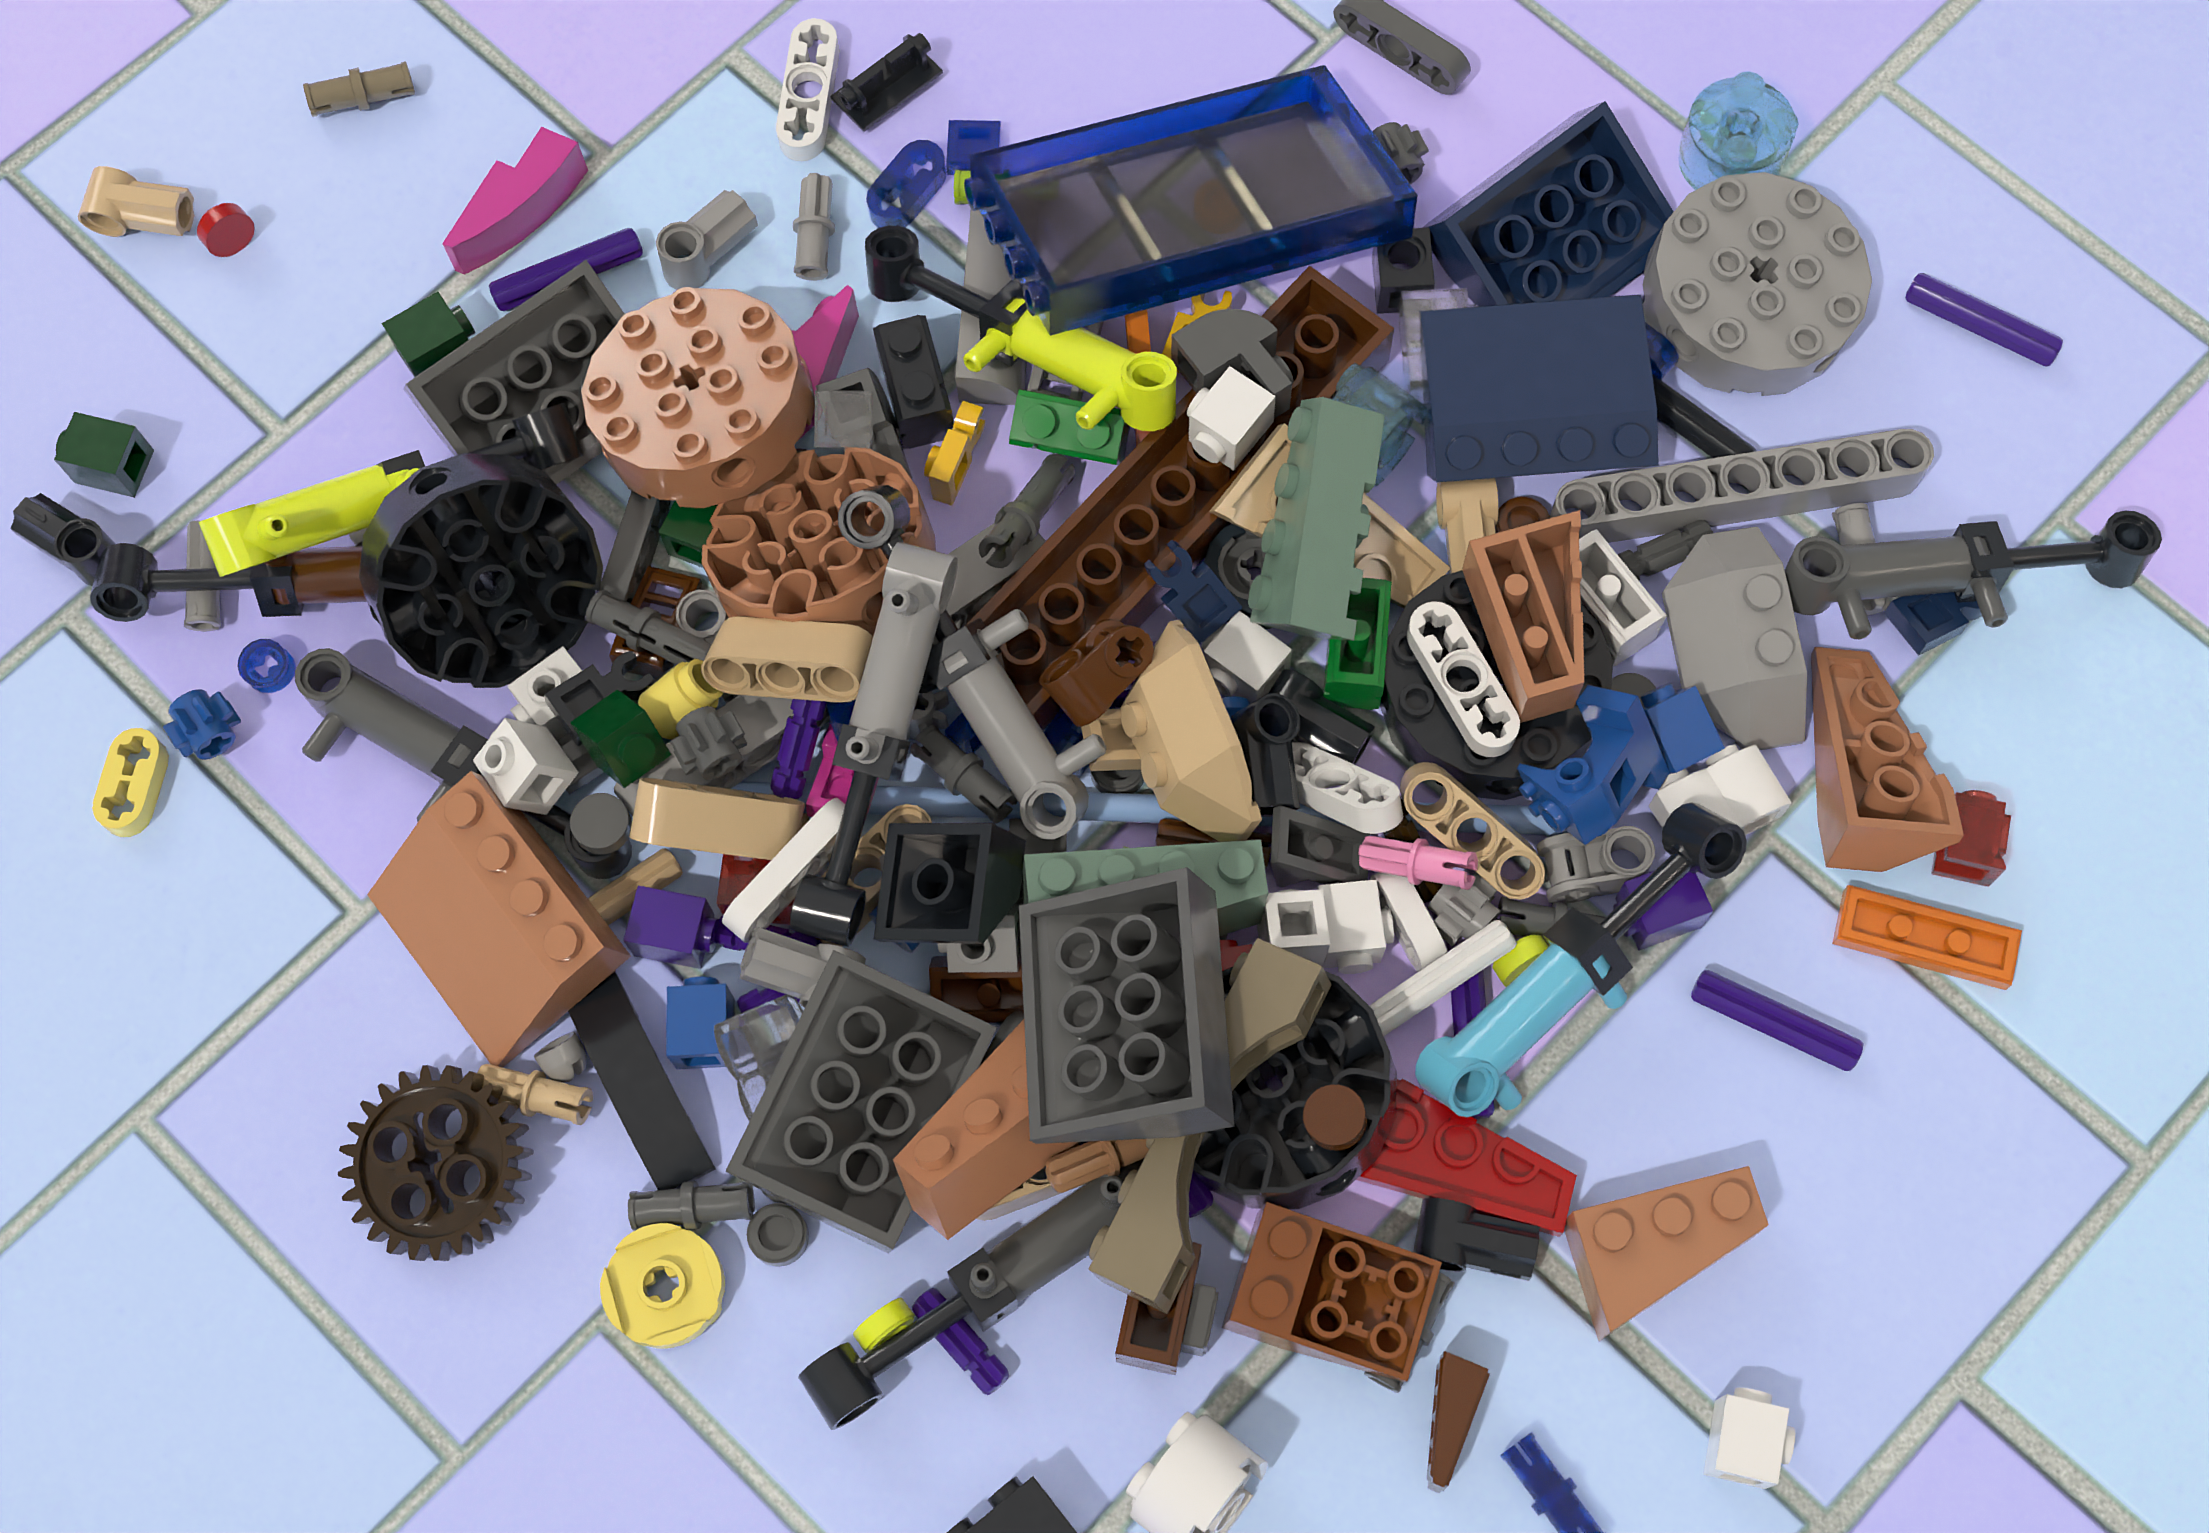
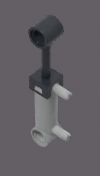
M875 485L850 494L842 502L838 512L839 528L850 544L863 549L874 548L875 551L881 548L887 560H889L896 543L899 541L904 542L901 535L905 533L910 522V507L907 499L899 490L889 485ZM868 502L877 504L883 511L884 526L881 531L872 529L866 522L865 508ZM945 609L940 614L935 632L939 643L931 647L926 670L939 690L947 687L1018 800L1020 816L1024 826L1032 834L1042 839H1055L1064 836L1085 815L1088 808L1089 795L1085 784L1073 773L1106 753L1104 741L1099 735L1092 734L1059 755L1055 752L996 655L1002 652L999 646L1028 629V619L1021 610L1014 609L987 627L982 619L978 618L963 628L958 629ZM1044 793H1054L1061 797L1066 806L1065 816H1054L1045 809L1043 804Z
M900 541L896 543L891 552L883 579L882 596L884 600L849 725H842L832 762L833 765L854 770V775L826 876L818 877L807 874L803 878L791 911L790 929L792 931L847 947L855 939L865 908L866 891L848 884L877 777L891 781H900L911 743V741L906 740L940 614L945 611L955 584L958 568L956 556Z

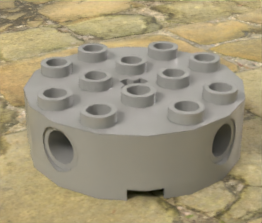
M1766 172L1722 176L1689 193L1664 223L1648 253L1644 269L1642 286L1645 301L1643 303V310L1647 329L1669 362L1704 387L1730 393L1732 389L1745 393L1761 392V396L1787 394L1821 376L1864 319L1872 284L1864 241L1842 209L1820 194L1811 185Z

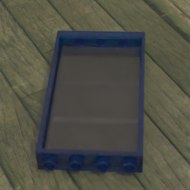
M1325 65L970 154L971 178L965 179L964 182L965 194L972 211H980L989 242L992 245L998 244L1001 248L1005 268L1010 279L1019 280L1023 287L1024 300L1029 313L1032 316L1038 315L1050 336L1410 238L1413 234L1418 197L1415 190Z

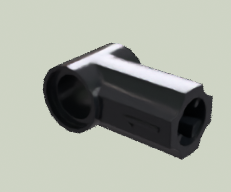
M41 492L34 497H25L13 510L14 519L10 527L12 532L72 570L85 584L93 586L103 550L116 543L95 521L80 518Z
M1284 669L1268 694L1277 693L1284 695L1297 708L1300 717V729L1296 737L1292 739V742L1310 744L1356 765L1374 734L1375 726L1323 697V690L1313 680L1297 671ZM1260 721L1262 728L1265 732H1267L1266 727L1264 726L1262 721Z
M1277 693L1266 694L1242 708L1230 718L1240 741L1251 778L1252 800L1258 804L1261 817L1273 816V808L1278 806L1294 810L1300 808L1292 749V739L1296 737L1300 729L1299 713L1292 701L1284 695ZM1260 721H1262V723L1266 727L1267 732H1265L1262 728Z
M1443 1198L1422 1199L1413 1252L1442 1262L1440 1270L1460 1272L1465 1271L1466 1268L1529 1281L1532 1278L1537 1258L1540 1227L1477 1214L1474 1207L1458 1201Z

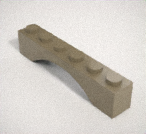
M1259 938L1254 942L1249 954L1244 952L1236 960L1229 979V984L1232 988L1225 999L1232 1091L1249 1072L1276 1052L1306 1037L1332 985L1323 966ZM1205 1132L1175 1138L1147 1139L1146 1147L1149 1150L1139 1170L1133 1169L1123 1181L1118 1194V1203L1121 1205L1111 1225H1104L1099 1230L1089 1252V1258L1092 1262L1088 1270L1101 1282L1165 1314L1168 1313L1195 1259L1189 1229V1189L1194 1161Z

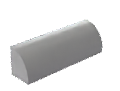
M989 187L972 188L963 287L989 300L1011 280L1033 290L1039 216L1037 210L1030 202L1017 194ZM961 310L955 373L959 403L966 401L978 404L1015 405L1018 390H1025L1027 361L1020 358L1014 365L1009 366L993 358L979 372L970 371L965 366L963 357L980 341L979 319Z

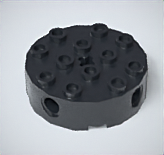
M463 453L420 468L384 498L363 535L359 580L371 615L380 624L386 640L417 673L439 682L444 679L452 683H471L473 688H500L515 681L562 646L568 651L576 644L588 624L585 617L588 605L595 595V591H600L603 563L593 528L546 472L509 455Z
M1463 571L1443 575L1408 601L1388 636L1384 689L1380 702V708L1391 741L1408 762L1412 760L1415 764L1422 762L1435 763L1445 769L1477 798L1505 801L1523 796L1519 790V787L1524 784L1517 769L1519 764L1555 770L1566 759L1583 757L1592 742V737L1577 703L1574 708L1520 723V728L1512 748L1501 756L1485 757L1475 753L1467 745L1407 641L1410 618L1419 606L1428 602H1442L1451 606L1460 616L1500 684H1503L1502 688L1508 696ZM1582 603L1584 684L1578 698L1587 685L1611 690L1613 659L1599 621ZM1428 621L1425 624L1422 635L1423 637L1434 635L1443 648L1440 660H1436L1439 663L1449 654L1443 643L1446 627L1443 625L1435 628ZM1457 666L1446 674L1448 684L1456 691L1469 692L1479 685L1477 674L1469 667ZM1486 695L1477 704L1483 716L1479 732L1481 734L1491 732L1497 739L1500 738L1504 723L1502 721L1498 723L1489 721L1483 711L1485 700L1490 698ZM1472 707L1465 708V711H1469Z
M1233 967L1222 971L1224 1001L1232 988L1229 984V979ZM1327 971L1325 972L1332 985L1306 1037L1276 1052L1249 1072L1233 1089L1234 1127L1205 1132L1194 1161L1193 1173L1210 1191L1251 1209H1261L1266 1202L1286 1209H1301L1342 1193L1377 1160L1396 1118L1397 1070L1374 1011L1341 977ZM1276 1076L1283 1086L1273 1092L1268 1088L1266 1082ZM1333 1084L1346 1086L1356 1092L1361 1098L1367 1113V1127L1362 1138L1350 1148L1338 1151L1328 1150L1316 1144L1310 1137L1303 1121L1304 1106L1311 1094L1321 1087Z

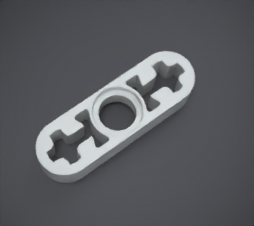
M811 18L804 20L791 33L776 121V133L782 153L794 161H808L817 157L823 151L826 143L832 105L830 96L834 93L840 49L835 28L823 19ZM814 40H821L823 43L817 47V64L810 62L808 48L812 47ZM804 81H815L822 86L820 93L812 98H801L794 93L795 88ZM799 115L805 116L809 132L804 133L802 140H794L793 136L799 132Z
M1442 602L1422 604L1413 612L1407 631V641L1412 652L1467 745L1475 753L1485 757H1497L1505 754L1512 748L1520 728V719L1516 709L1458 613L1451 606ZM1428 621L1435 628L1443 625L1446 627L1443 643L1449 654L1439 663L1436 660H1440L1443 650L1439 641L1434 635L1426 637L1422 635L1425 624ZM1457 666L1469 667L1477 674L1479 685L1472 691L1459 692L1448 684L1446 674ZM1486 695L1490 698L1485 700L1483 711L1489 721L1492 723L1502 721L1504 723L1500 738L1497 739L1491 732L1484 734L1479 732L1483 716L1477 704ZM1472 707L1469 711H1465V708Z
M1292 742L1299 803L1363 833H1382L1400 824L1403 819L1399 787L1394 782L1310 744ZM1331 786H1340V787H1336V788L1325 789V788H1328V787H1331Z
M834 798L821 807L730 904L722 918V923L743 942L748 943L753 931L758 927L766 929L791 903L805 875L811 874L816 876L830 861L845 804L840 799Z

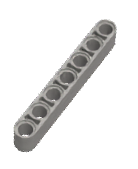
M1898 429L1575 479L1565 483L1559 489L1550 518L1567 514L1565 510L1569 508L1582 510L1588 518L1581 519L1579 539L1597 529L1608 543L1663 535L1673 530L1682 532L1684 531L1683 526L1697 520H1706L1710 527L1842 507L1853 503H1868L1900 498L1911 494L1917 488L1932 463L1934 447L1929 438L1923 433L1914 429ZM1893 458L1904 460L1911 468H1903L1897 465ZM1838 467L1850 468L1856 473L1857 477L1845 475ZM1784 475L1798 477L1804 485H1794L1788 482ZM1729 484H1741L1745 486L1750 493H1738L1734 491ZM1675 492L1689 493L1695 498L1696 502L1682 501L1675 495ZM1620 501H1634L1641 506L1642 510L1631 511L1626 509Z

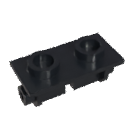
M917 33L915 36L907 34L903 37V43L853 80L846 79L843 81V87L832 94L830 98L865 132L943 74V70L926 54L931 50L930 43L921 33Z

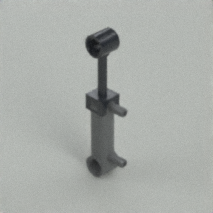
M2127 510L2114 513L2108 518L2099 534L2094 535L2088 542L2007 548L1997 521L1959 524L1953 536L1842 546L1828 538L1812 536L1803 539L1796 545L1784 570L1794 612L1813 616L1823 613L1830 607L1831 603L1838 602L1849 637L1860 640L1866 638L1872 632L1862 600L1954 592L1957 603L1977 601L1985 625L1995 628L2003 625L2008 619L1999 592L2013 570L2085 564L2091 577L2100 584L2110 588L2122 589L2131 586L2138 580L2160 548L2162 537L2159 528L2149 517L2136 511Z
M330 648L317 649L308 653L300 660L295 670L296 686L314 710L324 717L302 747V753L314 762H321L345 728L348 727L440 784L416 817L417 823L432 804L470 771L482 775L473 759L488 741L484 737L464 725L459 729L353 666L339 651ZM341 677L334 689L328 692H321L328 680ZM555 805L546 815L521 810L522 813L564 837V844L569 855L587 877L596 880H609L618 876L628 866L631 859V844L629 840L612 853L589 854L579 845L570 828L571 815Z
M1144 1158L1120 1168L1119 1176H1108L1106 1174L1090 1181L988 1251L981 1248L948 1270L949 1281L957 1293L860 1358L851 1343L847 1342L831 1349L808 1365L799 1374L798 1379L831 1430L841 1428L873 1407L883 1397V1393L874 1378L967 1315L971 1314L982 1332H985L1016 1311L1019 1302L1089 1256L1095 1236L1104 1225H1111L1121 1205L1118 1203V1194L1123 1181L1133 1169L1139 1170Z

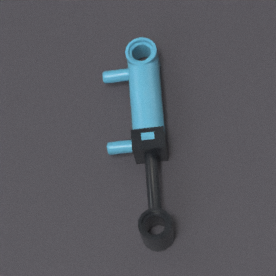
M1697 803L1683 804L1675 809L1667 818L1662 830L1664 850L1671 856L1601 923L1598 924L1573 907L1543 934L1550 946L1455 1037H1441L1425 1047L1416 1063L1415 1076L1419 1085L1459 1116L1470 1117L1479 1114L1490 1105L1494 1098L1504 1110L1516 1108L1521 1103L1522 1095L1505 1072L1592 989L1599 994L1608 1008L1616 1009L1626 1002L1627 993L1619 981L1633 967L1616 941L1688 872L1693 874L1700 872L1706 877L1713 879L1726 877L1732 873L1741 863L1746 852L1747 839L1744 831L1737 824Z

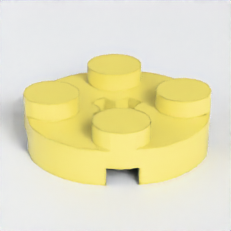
M657 1223L641 1227L621 1240L615 1248L616 1253L611 1257L608 1267H604L600 1280V1297L604 1311L612 1325L638 1345L657 1349L682 1346L700 1336L720 1316L722 1299L725 1293L723 1267L714 1249L693 1231L669 1223ZM660 1270H665L670 1278L678 1277L679 1287L672 1290V1298L665 1302H662L658 1295L649 1297L647 1294V1287L656 1283L655 1273Z

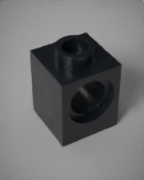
M1396 225L1387 230H1375L1372 268L1376 313H1404L1430 310L1435 280L1429 227L1413 228L1408 225ZM1405 263L1412 268L1399 269L1393 266V264Z

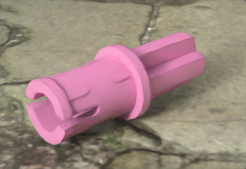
M1371 835L1365 837L1358 852L1359 865L1364 870L1407 877L1409 883L1413 885H1419L1424 880L1470 890L1476 877L1467 875L1465 871L1453 868L1458 867L1477 871L1478 859L1475 852H1462L1429 846L1428 841L1422 838H1417L1414 843Z

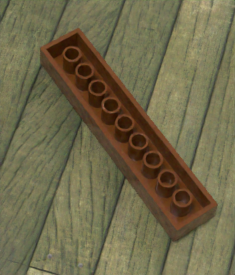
M1309 265L1262 315L1263 318L1268 320L1278 330L1276 355L1283 359L1293 376L1294 383L1292 384L1290 409L1274 419L1270 427L1237 468L1232 470L1220 461L1218 463L1209 462L1193 448L1192 443L1189 441V417L1187 416L1188 407L1196 396L1195 391L1191 389L1177 403L1176 416L1172 423L1164 429L1151 431L966 624L968 625L981 618L987 627L1014 609L1021 610L1025 614L1029 622L1028 629L999 646L1002 652L996 655L1042 731L1062 711L1061 707L1039 683L1042 673L1050 663L1067 652L1092 625L1100 620L1111 619L1122 622L1124 625L1140 627L1163 603L1160 598L1171 589L1158 585L1147 573L1144 563L1150 560L1161 571L1171 569L1175 564L1176 557L1167 544L1173 540L1188 552L1192 559L1193 570L1205 558L1210 542L1224 527L1232 524L1209 511L1275 428L1284 423L1287 426L1289 425L1290 418L1294 410L1300 407L1301 400L1324 397L1348 404L1389 361L1395 328Z

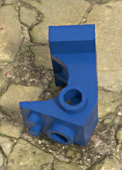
M1591 685L1586 686L1576 701L1592 737L1589 750L1583 757L1566 759L1555 770L1541 769L1525 764H1519L1517 767L1524 782L1519 787V790L1525 798L1529 799L1531 797L1533 801L1528 806L1532 815L1536 818L1541 815L1555 832L1561 834L1566 830L1584 845L1596 837L1605 834L1619 821L1641 786L1659 790L1670 773L1638 695Z

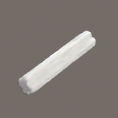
M1494 920L1370 1004L1369 1006L1374 1011L1383 1036L1513 950L1517 943L1505 923L1500 920Z

